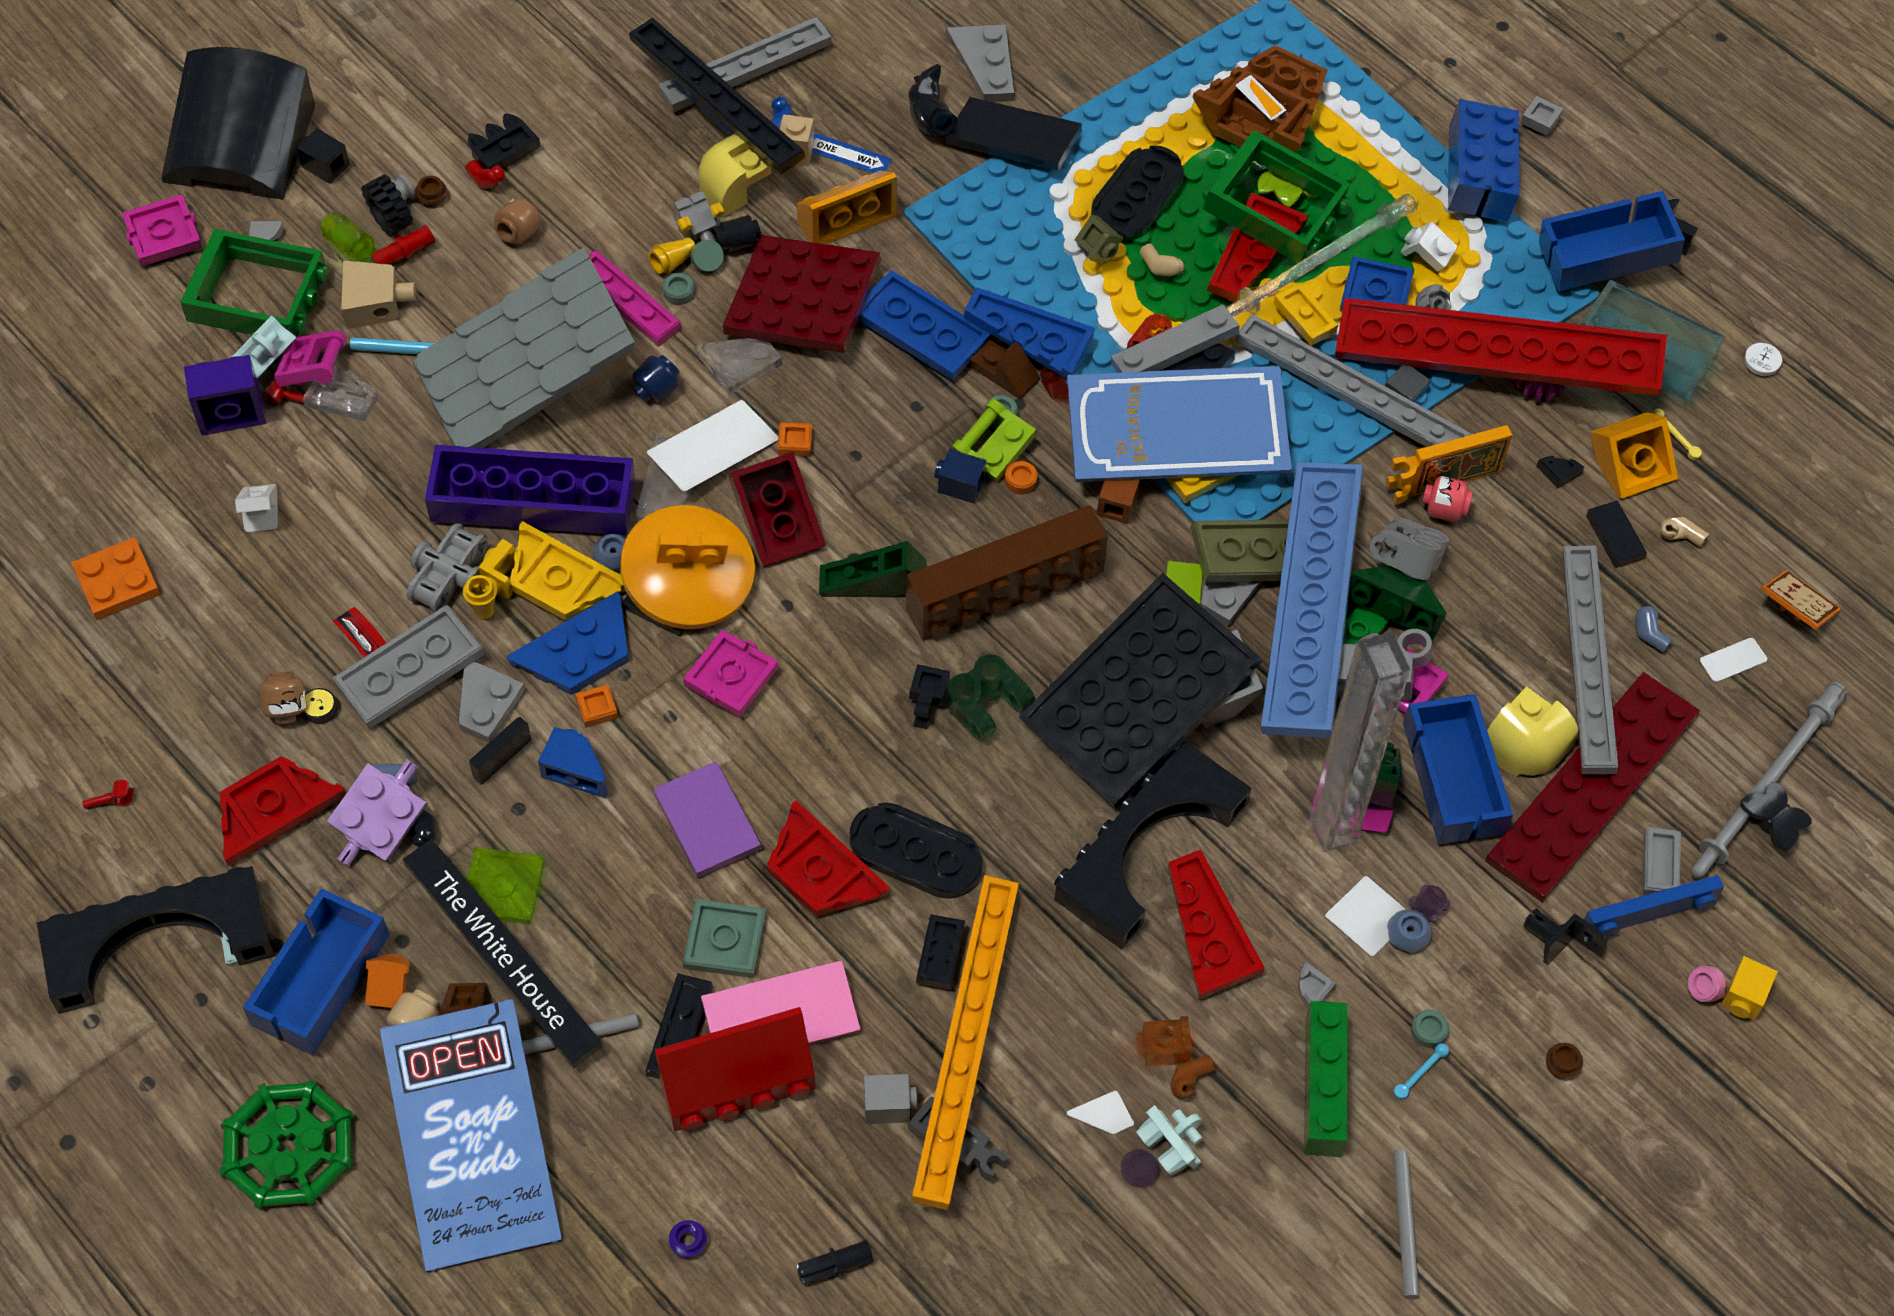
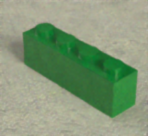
M1311 1001L1305 1018L1304 1154L1341 1157L1347 1142V1003Z

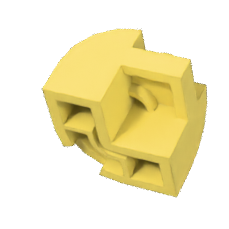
M734 133L712 146L703 154L698 169L700 191H703L710 205L718 202L721 203L725 210L721 217L724 218L748 204L747 187L771 174V165Z
M1526 686L1511 703L1508 702L1491 723L1487 732L1498 766L1518 777L1519 774L1531 776L1543 774L1545 776L1552 771L1574 747L1579 729L1571 713L1558 700L1551 705Z

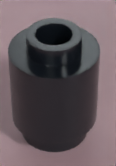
M749 215L720 222L718 227L713 228L715 241L721 246L722 250L730 253L756 246L757 238L761 237V230L756 219L752 220Z

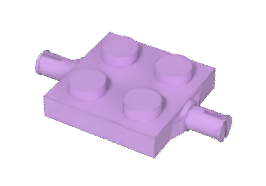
M406 759L397 774L393 776L382 773L367 763L327 820L328 823L342 831L347 840H349L341 854L337 857L338 860L350 866L360 849L371 851L385 861L389 860L428 804L413 794L409 786L406 785L416 769L419 768L418 766Z

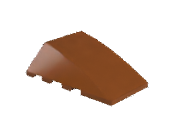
M1274 45L1250 59L1248 65L1244 68L1238 66L1233 69L1227 78L1223 80L1218 78L1211 82L1210 87L1205 91L1199 89L1194 92L1192 98L1214 135L1241 147L1251 132L1255 130L1289 150L1296 151L1301 148L1328 70ZM1250 75L1253 76L1286 111L1275 119L1270 120L1236 87V84Z

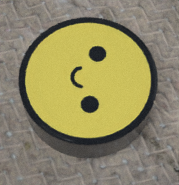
M315 688L305 694L307 708L303 711V714L308 721L321 724L328 722L335 716L337 703L332 692L324 688Z

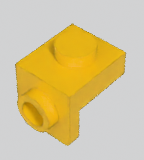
M502 539L495 548L492 547L487 551L483 562L478 568L480 575L487 576L496 584V596L499 594L509 599L513 593L510 579L506 575L514 567L515 550L513 544Z

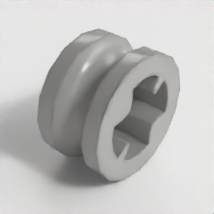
M403 174L397 175L396 181L391 179V182L395 183L396 189L401 192L403 200L406 201L408 198L413 200L416 198L413 186Z

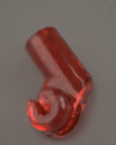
M1047 367L1043 368L1040 373L1041 382L1048 394L1054 399H1069L1068 385L1063 377Z

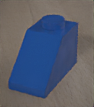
M554 727L538 760L541 778L606 799L608 794L606 778L587 737H584L583 734L574 729L563 730Z

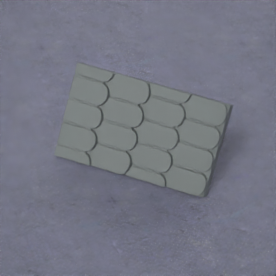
M584 247L540 272L541 276L506 295L502 302L455 328L454 333L421 351L417 358L413 359L416 372L453 446L484 448L565 394L628 371L627 354L635 349V341Z

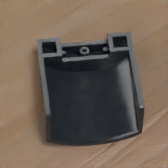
M209 47L188 51L161 177L162 182L193 187L195 180L249 187L253 196L283 200L298 157L296 147L305 137L315 109V102L306 68L283 58L250 49Z

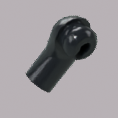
M423 810L414 823L416 833L412 837V842L417 847L422 846L430 839L434 841L437 837L436 819L433 815Z

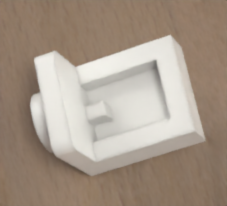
M1431 221L1420 228L1415 226L1405 236L1406 244L1402 248L1401 253L1407 256L1416 251L1438 272L1445 268L1458 246Z

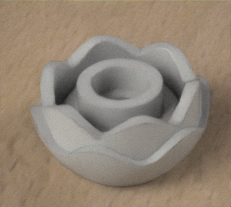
M1434 284L1427 286L1418 294L1415 306L1451 310L1450 293L1443 289L1442 285Z

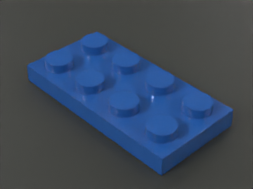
M893 270L868 293L858 319L867 327L952 381L969 365L970 359L989 340H992V334L965 319L963 314Z

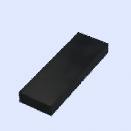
M677 973L645 1070L646 1076L660 1079L655 1049L697 1037L704 1016L701 996L711 994L713 988L712 981Z

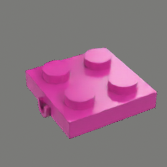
M182 194L122 213L128 230L126 232L130 246H134L141 267L202 248L195 229L197 223L193 212L189 213Z
M721 630L683 678L684 686L700 694L706 700L712 701L713 704H717L741 718L778 670L779 666L777 660L759 651L754 642L750 640L743 642L728 632Z

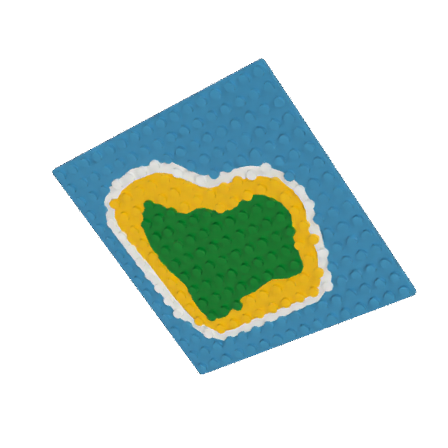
M1288 0L1259 1L1062 116V119L1082 123V132L1059 171L994 156L904 210L905 218L974 291L977 287L1094 327L1093 339L1075 374L1117 373L1111 364L1112 355L1222 304L1239 324V330L1250 316L1254 314L1308 344L1273 303L1275 295L1301 282L1338 324L1337 333L1312 347L1385 386L1386 381L1401 367L1400 365L1335 358L1342 312L1339 310L1353 256L1414 269L1406 305L1415 306L1416 298L1424 288L1438 284L1442 285L1443 289L1450 293L1451 310L1563 323L1594 303L1599 296L1598 290L1591 284L1558 291L1550 271V264H1547L1539 244L1540 236L1513 211L1508 222L1481 217V211L1490 190H1485L1475 215L1448 210L1449 151ZM1276 45L1328 70L1301 148L1293 152L1349 182L1350 187L1346 196L1350 200L1341 215L1336 212L1333 216L1336 220L1327 235L1322 233L1319 236L1321 242L1312 256L1307 254L1299 264L1279 253L1235 303L1207 291L1209 282L1235 227L1203 210L1208 191L1240 147L1212 133L1192 97L1194 92L1199 89L1205 91L1210 87L1211 82L1218 78L1221 80L1227 78L1233 69L1238 66L1244 68L1248 65L1250 59ZM1158 145L1175 152L1179 156L1181 165L1184 168L1183 183L1156 221L1141 237L1130 241H1121L1116 255L1106 263L1092 262L1088 258L1089 253L1074 239L1090 218L1092 202L1096 195L1133 150L1142 147V150L1149 149L1150 146ZM1255 161L1251 163L1228 195L1246 205L1251 192L1282 204L1277 199L1275 193H1258L1259 177L1270 169ZM1301 194L1291 208L1309 215L1307 223L1297 235L1302 238L1305 237L1329 202L1320 197L1311 198ZM1431 221L1458 246L1445 268L1438 272L1416 251L1407 256L1401 253L1402 248L1406 244L1405 236L1415 226L1420 228ZM1147 244H1153L1159 255L1174 256L1181 259L1184 263L1183 272L1180 275L1171 277L1154 275L1139 253L1140 249ZM1236 335L1220 342V344L1235 351V360L1228 368L1278 366L1236 343ZM1280 367L1282 371L1281 378L1290 457L1293 465L1291 473L1239 475L1187 503L1182 501L1167 481V478L1151 480L1192 523L1193 521L1263 520L1292 501L1297 462L1349 464L1397 431ZM1413 367L1431 380L1429 387L1414 402L1431 410L1483 375ZM1047 368L1068 390L1067 379Z

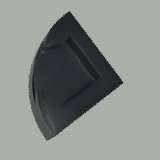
M1554 456L1538 460L1536 466L1557 489L1582 474L1584 466L1576 460L1570 459L1568 461L1554 458Z

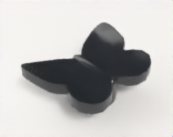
M1771 782L1763 793L1756 791L1746 795L1740 801V806L1748 815L1758 819L1760 828L1764 832L1771 834L1774 843L1779 849L1788 851L1798 840L1799 831L1806 830L1812 824V819L1804 810L1790 807L1787 804L1788 796L1784 788L1776 782Z

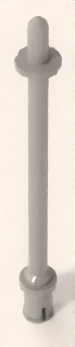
M1830 682L1821 696L1808 705L1807 713L1809 717L1750 793L1756 791L1763 793L1771 782H1776L1819 725L1831 723L1835 717V710L1848 696L1847 690H1844L1839 695L1845 688L1843 685L1837 682ZM1739 806L1714 840L1705 838L1700 842L1699 849L1702 852V856L1695 863L1691 871L1695 878H1702L1714 862L1724 864L1728 860L1727 845L1750 817V815L1743 811L1741 806Z

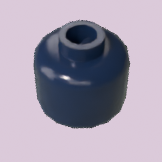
M664 355L660 357L649 356L632 374L633 381L636 384L633 390L646 403L650 399L661 403L679 386L680 380L678 375L680 371Z

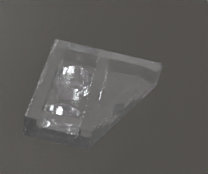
M335 361L333 366L335 372L332 381L327 384L319 383L316 380L312 381L303 397L304 407L366 421L378 400L377 390L368 383L360 381L358 376L352 371H343L337 366Z

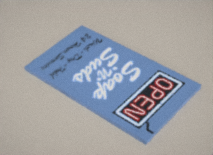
M506 999L498 1003L381 1028L380 1034L426 1272H434L437 1269L551 1242L557 1243L562 1240L513 999Z

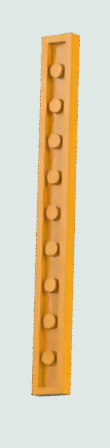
M984 875L911 1202L944 1210H948L1018 890L1019 883Z

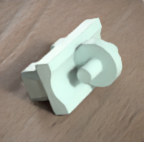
M271 315L232 357L250 355L258 379L289 347L296 337Z
M1155 1105L1146 1112L1150 1118L1142 1124L1136 1133L1150 1149L1166 1137L1172 1147L1162 1154L1158 1161L1171 1176L1184 1170L1187 1166L1194 1170L1202 1163L1183 1139L1188 1136L1194 1145L1203 1139L1196 1130L1202 1122L1198 1114L1186 1117L1180 1109L1176 1110L1171 1115L1178 1124L1174 1127L1164 1113L1158 1110Z

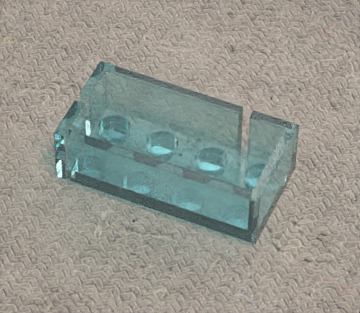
M1609 280L1581 325L1668 335L1661 389L1687 402L1690 401L1702 379L1714 363L1725 338L1724 335L1612 280Z

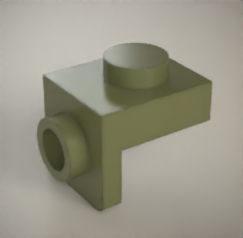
M1091 215L1074 240L1089 253L1088 258L1092 262L1106 263L1116 255L1118 245L1123 237L1100 217Z

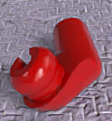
M472 160L465 166L467 173L482 189L496 187L506 177L503 169L498 165L493 166L492 169H484L477 160Z

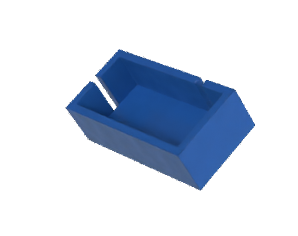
M1459 99L1449 124L1448 210L1475 215L1485 190H1490L1482 208L1481 217L1508 222L1519 197L1518 110Z
M1664 191L1636 197L1632 222H1629L1632 207L1630 199L1542 219L1539 244L1547 264H1550V271L1558 291L1680 262L1685 239Z
M1476 694L1409 704L1403 726L1410 750H1414L1413 761L1438 845L1469 840L1471 833H1474L1475 839L1506 834L1513 813Z
M322 888L304 914L307 924L299 921L243 1006L251 1026L278 1039L282 1035L285 1042L312 1055L320 1046L368 969L365 968L366 960L376 957L390 936L384 917ZM309 929L311 933L315 934L313 938L311 937Z

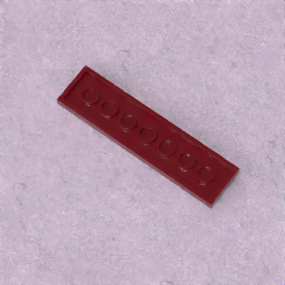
M1642 672L1612 708L1618 760L1617 774H1582L1580 749L1578 748L1485 859L1486 863L1542 903L1700 712L1698 708L1645 672Z

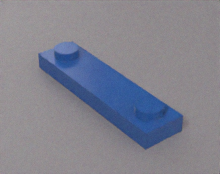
M1719 875L1590 910L1587 912L1584 920L1609 937L1617 933L1619 929L1694 908L1698 911L1706 910L1717 903L1724 885ZM1584 931L1588 938L1593 937L1590 933Z

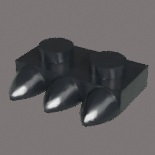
M505 113L503 115L505 129L498 125L487 123L485 132L488 139L481 135L470 133L468 135V144L472 151V157L484 169H492L495 165L504 168L539 148V137L522 119Z

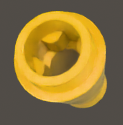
M686 237L682 240L654 245L653 250L648 253L650 265L658 274H669L691 256V250L695 246L694 241L690 237Z
M475 575L468 579L464 585L463 596L477 618L485 620L493 616L497 593L496 584L487 576Z

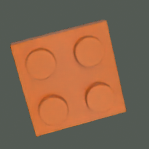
M135 537L71 562L96 620L161 595Z

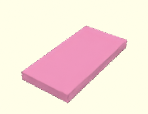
M842 960L701 996L710 1033L797 1007H801L809 1045L860 1032Z

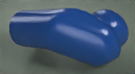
M777 97L771 103L774 109L771 122L779 129L783 114L792 116V107L788 104L785 97Z

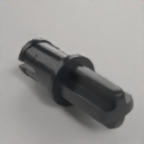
M865 1239L862 1242L838 1250H834L833 1247L829 1248V1253L799 1262L796 1265V1270L801 1283L806 1285L833 1275H837L838 1278L842 1277V1272L873 1263V1257L869 1244Z

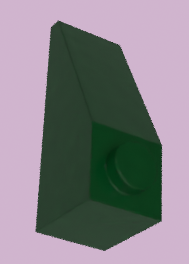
M908 541L823 564L820 565L819 594L822 597L906 594L907 574L927 567V560Z

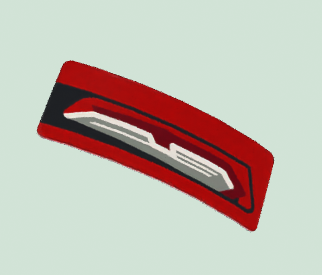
M356 607L351 608L333 620L334 624L346 635L363 657L386 644L377 630Z

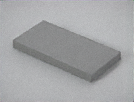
M445 605L332 679L364 723L371 729L485 655L481 645L448 605Z

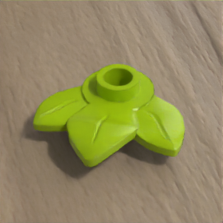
M1272 170L1263 173L1258 180L1259 194L1275 193L1277 199L1289 208L1297 202L1301 194L1311 198L1318 197Z

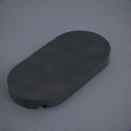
M1158 145L1150 146L1149 149L1143 150L1140 147L1130 152L1094 198L1091 215L1100 217L1123 237L1122 241L1134 240L1144 235L1183 183L1184 168L1181 165L1179 156L1172 150Z
M887 802L878 803V806L867 807L861 810L851 823L850 846L852 852L869 868L939 898L963 896L975 888L980 881L983 871V859L979 847L971 837L900 805Z

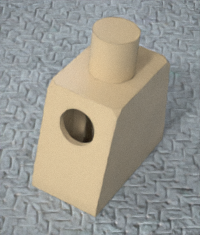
M343 261L341 311L346 329L394 321L398 317V302L416 301L415 282L398 283L394 266Z

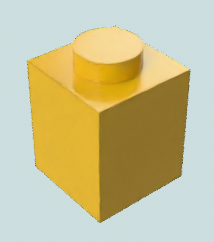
M1743 956L1734 971L1720 1006L1729 1009L1737 1017L1749 1018L1754 1021L1766 1002L1778 971Z

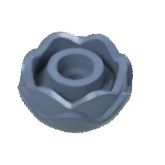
M607 534L601 537L594 545L593 560L616 573L620 572V559L626 537L620 534Z
M1401 910L1394 914L1387 924L1391 944L1401 951L1415 953L1430 942L1432 935L1431 925L1427 918L1418 911ZM1407 928H1412L1413 932H1409Z

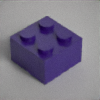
M250 355L234 356L229 359L208 363L201 362L184 367L188 399L201 436L267 424L262 392Z

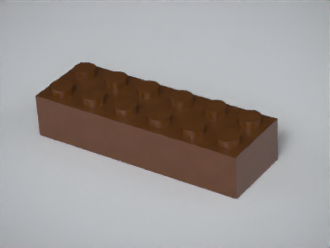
M1091 505L907 574L906 610L922 641L932 637H943L949 631L958 627L974 625L984 617L1005 613L1010 607L1023 602H1034L1041 595L1052 591H1062L1075 582L1097 577L1101 572H1104L1108 535Z

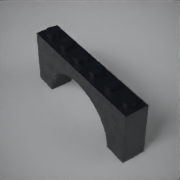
M1186 741L1161 763L1162 767L1156 773L1152 772L1143 780L1140 786L1141 790L1135 797L1130 795L1126 798L1119 809L1120 814L1114 821L1108 819L1098 832V839L1092 845L1087 843L1076 857L1077 862L1070 870L1068 868L1063 869L1054 882L1056 886L1054 901L1121 950L1143 926L1146 912L1129 892L1123 876L1122 863L1132 843L1151 826L1163 820L1179 816L1205 817L1219 822L1228 828L1249 802L1252 789L1249 785Z
M253 866L232 868L227 873L198 877L189 883L178 886H163L155 892L139 896H125L117 902L105 905H91L82 911L67 915L56 914L47 920L37 922L49 998L58 1014L95 1004L94 992L96 981L107 960L123 944L153 929L166 926H193L208 930L220 938L223 937V932L228 940H225L232 948L239 965L275 956L260 884Z

